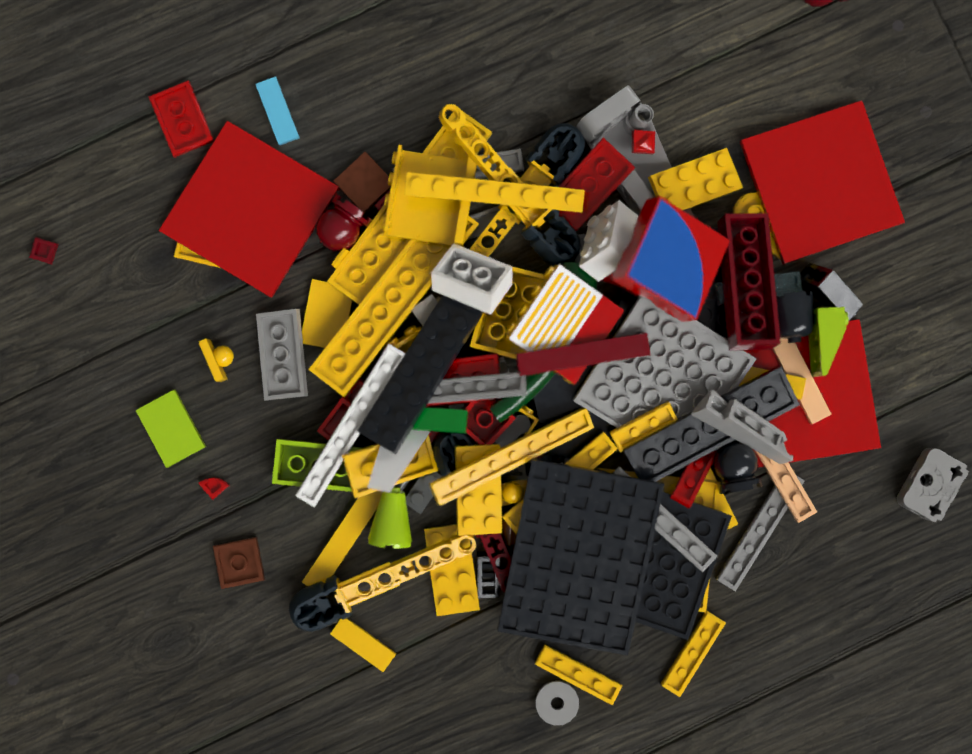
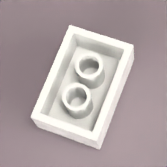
M619 200L613 205H608L599 215L593 216L587 223L588 229L584 238L585 242L581 252L579 267L598 282L614 272L623 251L632 238L638 215Z
M453 243L431 272L432 291L492 314L512 286V266Z

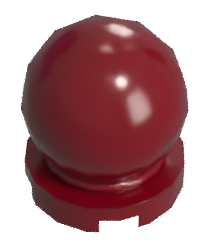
M337 194L332 200V203L335 205L334 209L327 210L320 216L317 223V235L320 242L332 251H341L343 248L350 249L360 236V227L362 225L368 227L372 222V219L369 217L365 220L362 217L364 212L349 201L345 200L344 203L339 201L341 196Z

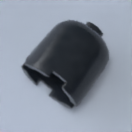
M813 292L784 293V296H776L780 339H788V343L801 342V337L808 336L814 329Z

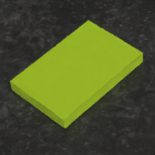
M172 390L136 410L166 468L206 447L176 390Z

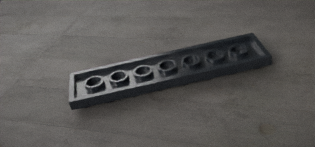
M442 295L357 432L396 455L484 312Z
M780 365L720 396L727 403L736 399L768 422L800 405ZM692 412L680 417L677 421L624 448L623 451L637 478L656 482L735 439L692 416Z

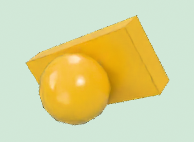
M210 339L199 341L214 380L216 382L227 380L223 367L230 365L233 361L234 355L231 348L218 346L214 349Z
M527 480L501 483L502 506L516 504L524 498Z

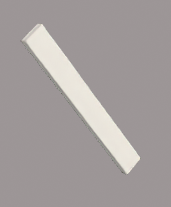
M388 343L295 496L313 507L317 505L342 464V455L350 451L360 434L357 432L406 353Z

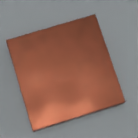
M366 152L334 180L336 185L364 213L391 189V186L388 185L389 176Z
M257 537L213 546L221 589L265 580Z

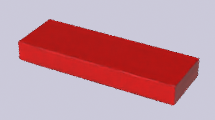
M716 450L686 465L670 499L690 509L717 453Z

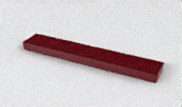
M648 333L517 353L515 355L518 375L526 376L651 354Z

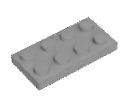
M300 309L256 314L264 401L308 396Z

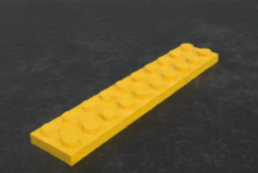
M454 112L450 115V117L447 120H455ZM463 112L467 117L465 120L471 122L487 141L492 132ZM444 126L441 127L423 152V154L467 161L469 157L454 139L452 131L449 133ZM465 127L460 128L461 137L468 139L470 136L469 130ZM476 144L474 152L478 154L482 146ZM384 205L327 281L358 305H360L410 241V239L385 235L384 228H381L382 215L387 214L388 207H384Z
M468 216L464 244L479 226V223L470 216ZM410 240L308 370L345 397L432 286L431 272L451 246Z

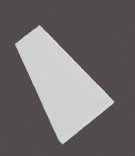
M411 430L396 455L380 446L368 488L390 492L430 431Z

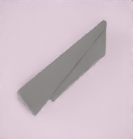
M710 390L691 413L692 416L779 464L793 461V456L787 453L784 442L787 441L785 433L736 399L727 403L714 390Z

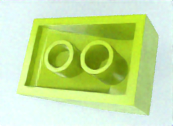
M845 307L814 309V329L808 335L812 377L826 376L845 333L846 325L849 322Z

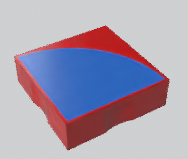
M661 196L647 199L634 226L632 238L623 251L611 280L636 295L649 299L659 309L681 322L695 321L699 316L730 240Z

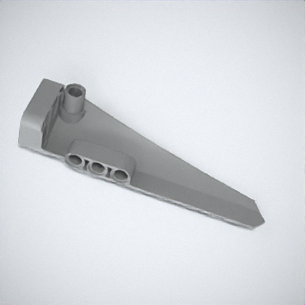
M628 85L586 114L577 124L576 128L582 133L585 143L591 150L604 137L636 167L616 190L634 213H640L645 201L655 198L648 177L672 167L652 123L654 117L652 108L649 105L642 104L639 97ZM638 114L642 115L645 120H641L638 117ZM633 130L655 131V153L653 155L632 153ZM691 209L685 210L686 213L694 217Z

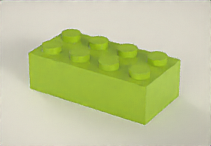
M277 439L272 484L301 487L326 444ZM352 446L349 452H352V451H355V450H358V449H361V448H364V447H354V446ZM342 462L326 489L352 492L344 462Z

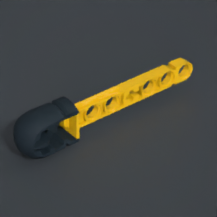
M449 104L440 111L439 120L449 133L452 131L454 139L489 180L503 182L507 178L512 183L524 184L511 167L509 168L474 125L465 120L467 117L456 105ZM446 110H452L454 112V121H449L446 119ZM461 127L469 130L470 136L468 139L461 137L459 132ZM476 144L484 148L483 156H479L474 152ZM488 155L491 157V158L487 159L486 162H483V161H482L483 159H485L486 157H488ZM495 163L497 165L496 170L491 171V164ZM509 205L525 224L520 234L525 240H530V246L543 261L552 266L560 264L564 267V262H573L577 258L581 248L580 238L564 216H559V210ZM545 217L548 224L552 225L554 230L550 227L542 235L534 226L539 228L545 223Z
M570 124L552 126L535 145V151L530 152L525 158L529 168L520 178L524 184L549 186L552 183L559 186L565 179L564 174L570 173L584 153L585 141L582 133ZM558 136L556 139L558 144L553 148L554 138ZM547 146L550 147L548 158L555 164L560 160H564L563 154L566 150L569 151L565 164L557 169L555 176L549 173L550 168L544 163L540 166L535 162L542 157V153ZM500 204L498 206L499 212L469 250L490 257L514 224H520V218L509 211V205ZM504 219L507 228H501L497 234L501 235L498 239L494 233L489 232V229L492 228L495 231L497 228L496 221L501 222ZM485 236H490L494 239V245L491 248H485L481 242Z
M455 535L450 537L451 540H443L343 582H340L336 575L326 579L325 583L320 581L297 592L290 601V617L297 628L303 631L313 632L337 623L339 618L344 620L351 617V606L398 587L400 583L452 562L457 556L461 558L472 553L476 548L475 538L473 535ZM468 538L472 541V544L468 548H462L459 545L460 541ZM449 547L452 552L449 556L443 557L439 554L440 549ZM422 556H429L431 562L428 565H422L419 563V559ZM413 560H415L418 569H415V566H413ZM405 565L409 572L401 571V566ZM382 573H387L391 576V579L383 583L378 577ZM361 582H368L371 587L367 591H361L358 585ZM336 591L334 597L337 603L341 602L342 605H336L334 608L327 610L331 607V604L327 597L322 598L321 596H326L330 592Z

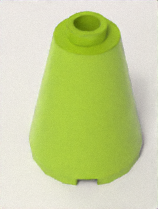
M394 486L390 492H382L368 536V543L370 545L385 548V545H389L395 549L411 546L412 538L405 492L401 491V487Z

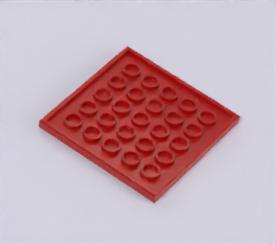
M862 100L740 141L764 213H768L770 230L782 264L905 223Z
M227 121L159 231L272 298L315 229L320 216L324 214L339 190V186Z
M860 319L852 320L846 325L845 333L827 375L813 377L832 415L814 424H810L801 405L769 421V423L785 433L787 441L784 442L787 453L793 456V461L791 462L881 448ZM808 336L801 337V342H796L795 344L811 373ZM772 349L744 350L756 358L751 367L770 370L780 365ZM756 454L758 458V467H764L758 455Z

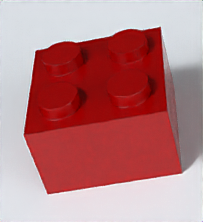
M496 399L468 402L460 409L468 411L466 433L479 445L493 444L516 419L512 415L500 423L489 409L497 401Z

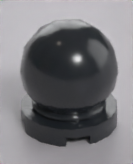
M731 441L717 450L714 457V468L717 476L723 480L722 484L717 485L719 494H724V489H729L731 493L753 489V484H756L758 488L763 487L762 478L754 476L758 469V458L752 448L741 442Z

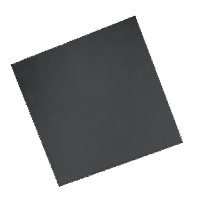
M595 364L587 365L575 385L569 384L562 379L561 375L556 373L534 397L540 428L582 408L581 405L573 401V398ZM588 410L594 428L547 452H552L553 461L563 460L565 457L572 458L602 432H605L615 444L609 432L616 429V427Z

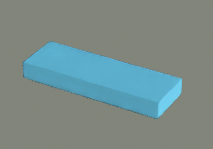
M276 76L257 83V90L279 146L299 139L300 137Z

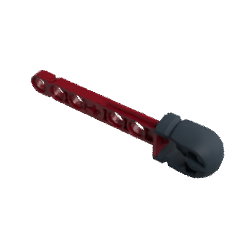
M440 432L436 436L432 450L441 476L452 473L447 465L449 457L443 454L442 448H444L445 453H450L452 457L449 463L455 465V446H463L461 439L465 446L476 445L474 439L467 433ZM501 534L475 535L476 538L480 537L500 588L505 592L504 581L508 578L511 558ZM491 537L495 540L498 539L499 542L496 543L498 551L501 549L504 551L503 553H497L493 558L491 553H495L492 546L487 545ZM499 557L507 559V566L504 569L496 567L495 563Z

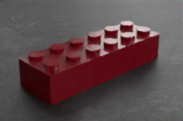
M768 213L725 214L717 222L718 233L730 240L721 261L729 351L773 349L780 345L781 341Z

